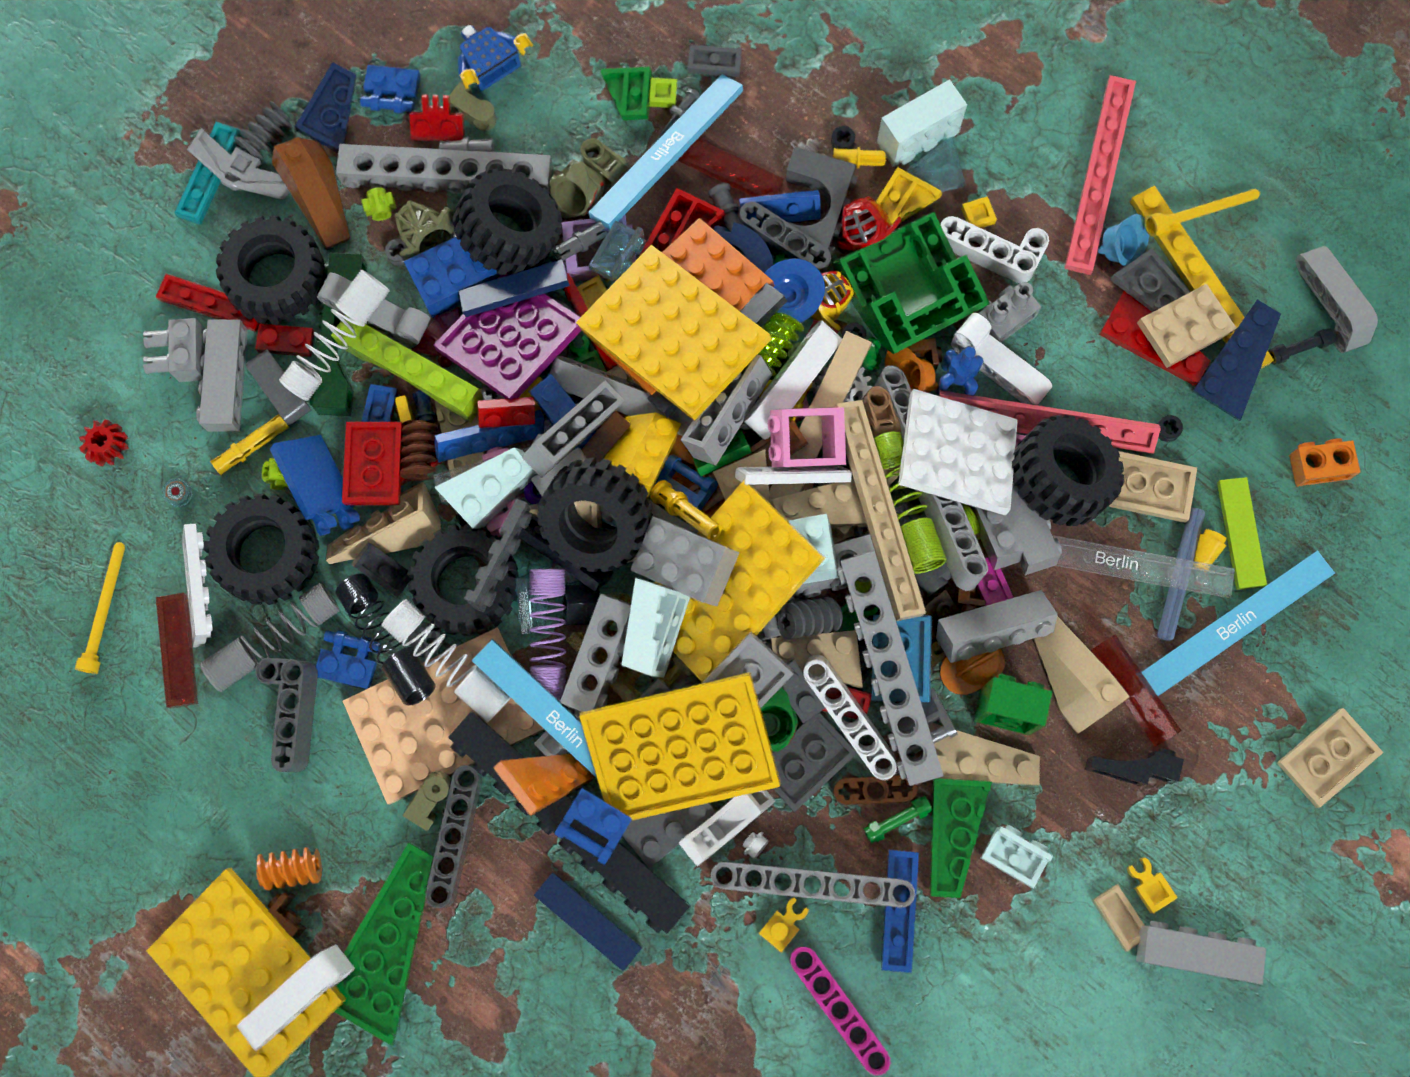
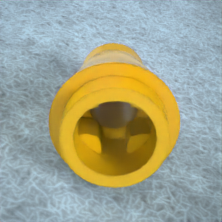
M1205 529L1204 533L1199 536L1192 567L1207 573L1210 566L1225 549L1226 545L1224 543L1227 538L1215 531Z

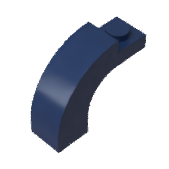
M735 222L733 223L731 233L727 228L714 227L713 230L763 273L776 264L775 258L766 243L752 229Z

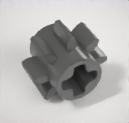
M422 622V625L418 626L408 636V642L418 636L432 623ZM433 627L416 653L421 652L440 637L441 629ZM425 634L410 644L414 650ZM442 640V642L439 644V646L437 647V649L434 651L433 654H436V655L438 654V651H437V650L441 647V644L443 643V640ZM436 644L418 657L427 658Z

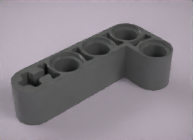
M264 658L256 666L255 674L257 679L265 684L279 685L271 764L279 772H301L305 770L309 762L318 670L313 663L307 661ZM301 669V674L298 678V670ZM296 697H297V698H298V703H297V705H296V707H295V699H296ZM294 726V727H295V731H294V734L292 735V727Z

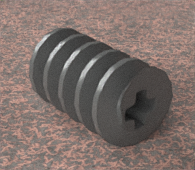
M272 101L269 103L271 109L268 107L263 108L264 116L258 114L255 116L257 124L254 122L248 123L247 126L250 132L245 129L240 131L243 139L234 137V141L244 152L261 160L264 158L260 151L261 149L267 152L271 151L268 142L275 145L278 144L275 137L276 134L283 138L286 136L282 130L283 127L289 130L293 129L287 115Z
M831 597L785 603L778 611V630L786 640H791L793 637L801 638L802 636L808 637L812 634L829 633L830 631L836 632L842 625V611L839 604Z

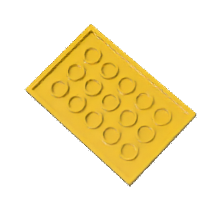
M652 245L576 322L583 332L694 421L772 340L767 331Z
M744 480L711 517L713 521L722 526L720 536L713 541L740 552L718 606L706 604L690 597L673 648V652L701 682L713 672L750 632L757 636L826 559L752 485H745ZM701 532L697 533L698 535L707 538ZM656 581L654 582L655 584H659V585L665 586V585L660 584V583H658V582H656Z
M751 672L581 712L579 715L604 802L631 817L632 820L773 789L781 785Z
M232 868L225 869L146 950L254 1077H270L346 1000L344 995L334 985L321 994L260 1049L254 1050L237 1028L238 1024L311 958L293 937L284 930Z

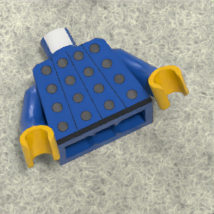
M469 25L461 32L465 42L460 45L461 55L458 58V76L462 80L465 89H469V84L476 83L479 91L482 92L521 67L517 51L524 55L526 53L524 49L534 45L527 34H520L514 37L500 31L495 32L491 27H487L478 33L472 25Z

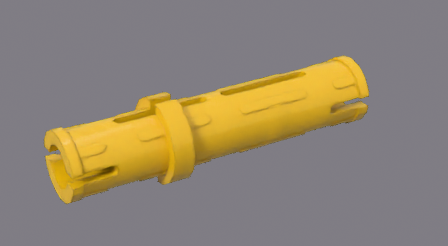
M278 414L236 444L233 442L228 450L210 462L217 472L222 475L240 461L242 463L247 460L246 457L261 448L289 427Z

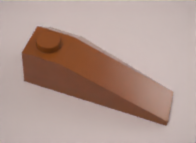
M297 137L274 146L272 164L325 249L327 250L350 240L333 164L318 141Z

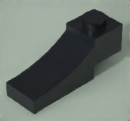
M1159 748L1158 751L1148 753V757L1141 760L1119 761L1092 756L1087 759L1085 770L1137 786L1147 785L1149 777L1172 784L1179 782L1184 759L1175 757L1176 752Z

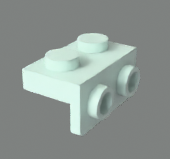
M1006 825L1005 828L1002 826L997 827L981 859L1025 885L1034 888L1047 862H1051L1053 858L1052 855L1047 853L1049 848L1035 840H1032L1031 843L1021 838L1023 833L1012 826Z

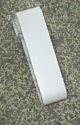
M950 216L941 222V227L955 254L959 256L967 255L969 261L1017 283L1028 282L1032 278L1049 243L1048 234L1039 228L1029 230L1021 245L1017 246L958 217ZM975 241L979 243L980 247H973L969 242ZM1029 242H1036L1040 248L1032 247ZM993 253H1001L1005 258H996ZM1018 264L1026 265L1029 270L1020 269Z
M972 313L955 333L951 342L952 348L960 354L967 347H973L976 351L975 356L979 355L984 360L980 369L982 373L1022 403L1038 405L1052 388V383L1038 370L989 334L991 324L986 318L978 313Z
M337 945L321 951L242 1020L237 1028L255 1051L260 1049L327 989L347 977L355 969Z

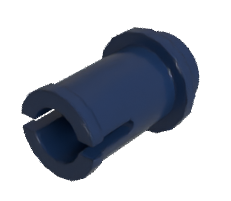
M421 390L416 391V393L412 394L417 414L414 417L415 420H424L434 424L437 416L432 410L430 396Z

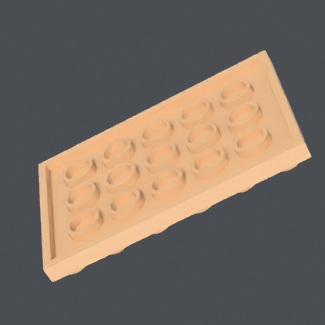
M497 627L457 646L438 674L467 654L466 660L450 682V684L475 665L472 659L492 639L510 654L499 628ZM447 654L434 664L425 667L436 687L429 697L417 704L404 705L389 679L343 700V704L388 805L417 792L427 776L434 771H443L448 776H451L458 767L463 765L471 766L474 763L468 755L462 758L450 747L453 742L448 736L471 711L474 713L475 711L465 701H462L456 693L454 694V690L469 674L451 687L446 685L459 663L442 676H435L438 667ZM436 656V657L430 659V660L427 662V664L430 663V662H432V661H433L434 659H436L438 656ZM512 698L487 723L511 746L545 730Z

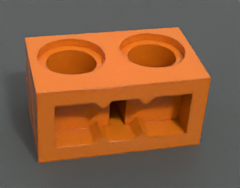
M1342 438L1328 440L1322 445H1315V442H1306L1298 445V448L1289 455L1296 487L1350 480L1361 472L1353 440L1343 442ZM1333 454L1340 457L1342 464L1334 460ZM1306 458L1314 462L1315 468L1307 464Z

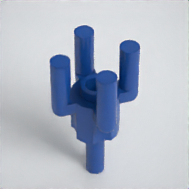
M967 347L958 355L954 350L946 352L941 368L944 371H948V373L940 378L938 388L936 389L937 395L940 394V390L947 391L949 386L954 383L956 385H964L966 389L963 394L975 396L978 383L974 377L978 375L984 360L979 355L975 356L976 351L973 347Z

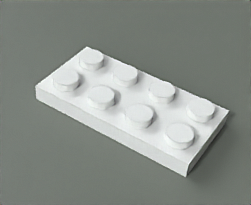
M185 524L182 546L193 647L205 646L206 639L211 637L212 631L211 614L205 615V610H208L209 591L208 587H202V583H205L206 563L204 559L200 560L199 558L202 556L203 535L202 532L197 533L196 524Z

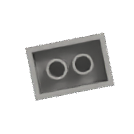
M652 517L631 571L700 602L718 606L740 552L662 519Z

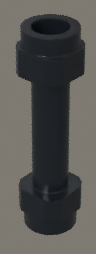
M1328 328L1317 331L1313 337L1288 346L1284 344L1275 346L1268 350L1274 359L1271 363L1275 365L1286 362L1290 356L1317 346L1320 349L1328 347L1336 342V336L1333 330Z

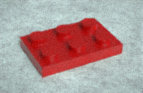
M346 422L342 503L344 505H400V471L402 470L400 461L402 460L401 449L403 448L401 440L403 438L402 428L404 426L402 422Z

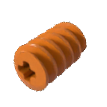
M304 847L303 856H300L297 849H293L291 858H288L286 851H281L280 860H277L275 854L271 852L269 853L268 862H265L262 854H258L256 873L259 885L267 891L272 890L275 886L278 889H282L286 886V883L289 887H295L298 882L301 885H307L309 880L312 883H319L322 877V863L319 850L316 848L315 854L312 855L309 847Z

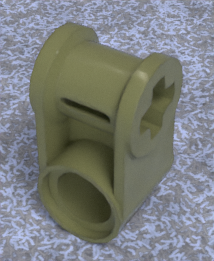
M590 138L582 143L580 149L582 162L596 171L602 177L607 187L612 188L620 176L631 169L628 162L622 156L614 153L600 140ZM591 152H596L599 154L597 157L594 158L587 156V154Z

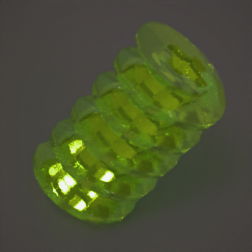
M776 312L770 318V322H767L765 325V331L770 334L772 340L758 353L765 361L772 376L776 372L771 366L780 368L782 365L777 357L785 359L788 356L783 348L787 350L793 348L792 343L788 339L793 341L799 339L798 334L794 330L798 332L804 331V326L798 320Z

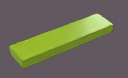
M1244 477L1219 480L1217 486L1236 590L1267 586L1248 479Z

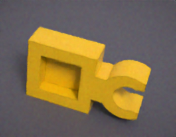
M1142 857L1139 861L1143 865V871L1138 873L1130 865L1127 867V872L1132 878L1138 879L1141 883L1134 889L1149 912L1154 914L1178 897L1161 872L1152 875L1150 861Z
M795 898L788 901L784 916L779 911H776L758 933L781 953L800 930L794 925V922L805 918L808 914L807 908H804L800 914H795L792 911V906L796 902Z

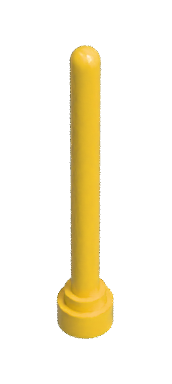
M1252 189L1167 216L1160 213L1149 215L1145 218L1144 222L1146 232L1151 237L1164 234L1169 226L1259 198L1260 192L1257 189Z
M122 542L115 543L86 651L81 654V658H77L75 670L91 674H98L101 662H98L99 656H97L125 551V545Z

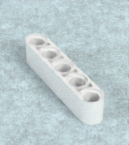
M823 320L819 321L809 331L751 408L744 422L764 440L768 439L771 436L768 430L770 410L792 409L838 348L842 338Z
M821 655L810 656L804 664V677L871 773L881 780L891 778L897 770L896 757L829 661ZM813 664H820L824 667L825 672L820 676H814L809 672V667ZM829 688H838L842 694L837 699H830L825 693ZM847 711H853L858 715L856 721L848 723L843 720L842 716ZM863 735H871L875 740L871 745L864 746L859 742V738ZM881 758L891 761V765L886 769L878 768L875 763Z

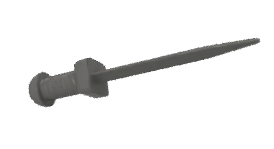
M688 89L685 92L686 97L680 105H674L670 109L672 118L651 147L700 97L697 90Z

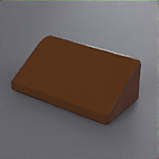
M613 412L581 451L586 458H596L597 462H600L630 427V423L618 412Z

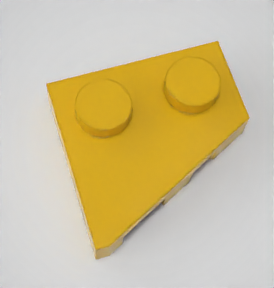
M897 167L876 202L888 214L890 224H892L899 216L902 219L901 222L933 203L941 197L942 191Z

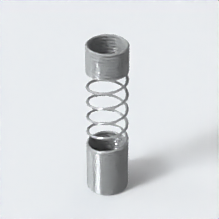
M321 583L316 584L309 591L299 596L300 602L316 625L293 602H290L304 633L300 632L278 610V614L290 634L291 642L268 619H265L278 643L279 650L275 649L253 627L267 658H269V653L266 645L278 653L282 650L277 634L289 644L294 643V637L289 625L300 635H306V628L300 615L310 625L318 627L330 619V617L335 616L337 612H340L338 605ZM240 636V638L235 639L232 643L230 642L220 651L200 663V666L214 688L219 692H223V690L230 687V685L232 686L237 680L239 681L249 672L256 669L258 661L254 654L260 659H264V657L256 652L243 636Z

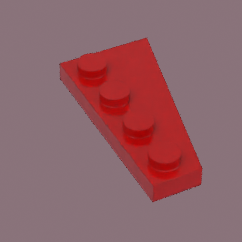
M1123 291L1099 335L1196 386L1207 369L1210 360L1198 351L1166 368L1137 324L1141 318L1152 313V311Z

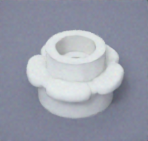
M752 832L743 843V846L746 848L744 855L749 854L755 859L763 851L769 842L763 836V832H760L758 835Z

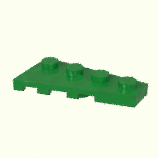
M933 779L930 897L961 898L970 865V858L977 840L978 829L992 782Z

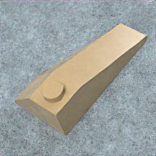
M424 482L400 493V505H392L382 513L376 510L371 514L372 517L364 526L356 525L328 544L326 561L328 564L354 560L368 542L382 552L390 553L416 548L426 538L429 542L436 537L433 533L440 530L441 520Z
M1058 616L1054 633H1050L1045 637L1033 638L1039 657L1042 659L1048 675L1049 685L1052 686L1059 712L1076 734H1079L1129 698V695L1110 671Z

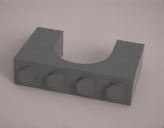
M794 147L787 168L786 182L818 190L827 201L829 212L823 220L814 225L800 226L792 223L789 224L826 247L831 254L832 260L835 246L831 244L834 237L839 238L842 229V222H839L840 216L843 213L844 206L851 201V199L847 198L849 190L854 191L858 180V175H854L856 164ZM772 224L767 227L766 231L771 236H777L782 230L778 225ZM793 239L788 243L789 247L794 251L801 250L804 246L803 242L799 239ZM764 241L772 255L782 254L781 251ZM808 247V250L803 257H806L807 253L810 254L811 247ZM823 256L814 257L813 263L823 262Z

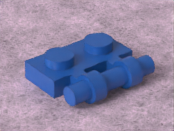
M368 65L363 89L366 94L372 95L371 97L361 96V107H369L372 111L388 109L403 114L404 111L413 112L414 102L406 101V98L417 99L421 76L419 70ZM383 95H385V96H395V98H394V99H386V98H383Z
M326 630L324 641L331 642L334 646L332 651L320 650L316 664L318 678L362 689L370 688L377 667L375 661L367 660L369 652H372L369 649L371 641H365L362 637L350 636L347 632L341 630L337 632ZM375 641L372 642V649L379 651L382 644ZM345 646L358 649L357 656L343 654Z

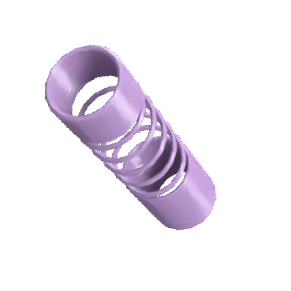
M530 569L529 594L547 596L530 598L529 601L560 606L562 608L530 613L529 616L561 621L562 623L534 627L529 630L536 633L562 636V638L533 642L529 645L531 647L563 651L558 654L530 658L529 660L532 662L556 664L531 666L530 674L558 701H561L566 687V665L560 662L540 659L564 655L566 651L559 647L539 644L564 640L566 636L561 633L539 629L564 625L566 621L555 617L540 616L539 614L562 611L566 606L538 600L565 594V569Z

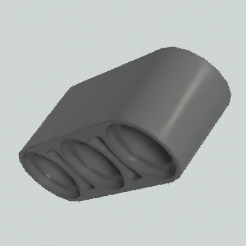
M268 349L245 363L249 372L288 426L312 411L305 400L293 394L280 383L279 379H281L284 371Z

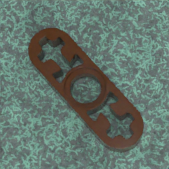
M892 776L887 780H881L876 777L844 778L835 784L833 796L841 805L904 803L912 800L916 796L918 789L917 784L911 785V791L907 792L906 797H902L901 792H892L893 798L888 799L889 788L886 781L892 782L891 787L900 786L901 781H905L906 786H909L907 778L901 779V776ZM872 782H877L883 787V794L878 799L871 798L867 793V786ZM857 783H863L861 792L864 800L858 799L859 794H852L849 796V800H844V795H839L838 790L843 788V784H848L849 789H858Z

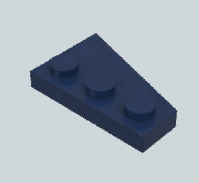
M332 62L294 126L295 131L339 153V145L345 144L357 80L356 74Z

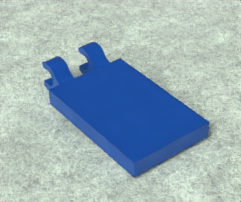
M321 435L278 442L272 445L270 451L305 520H313L317 533L320 536L330 534L329 528L337 526V522L331 514H336L340 527L343 530L353 528V523L360 521L358 512L353 509L355 505H344L342 503L343 478Z

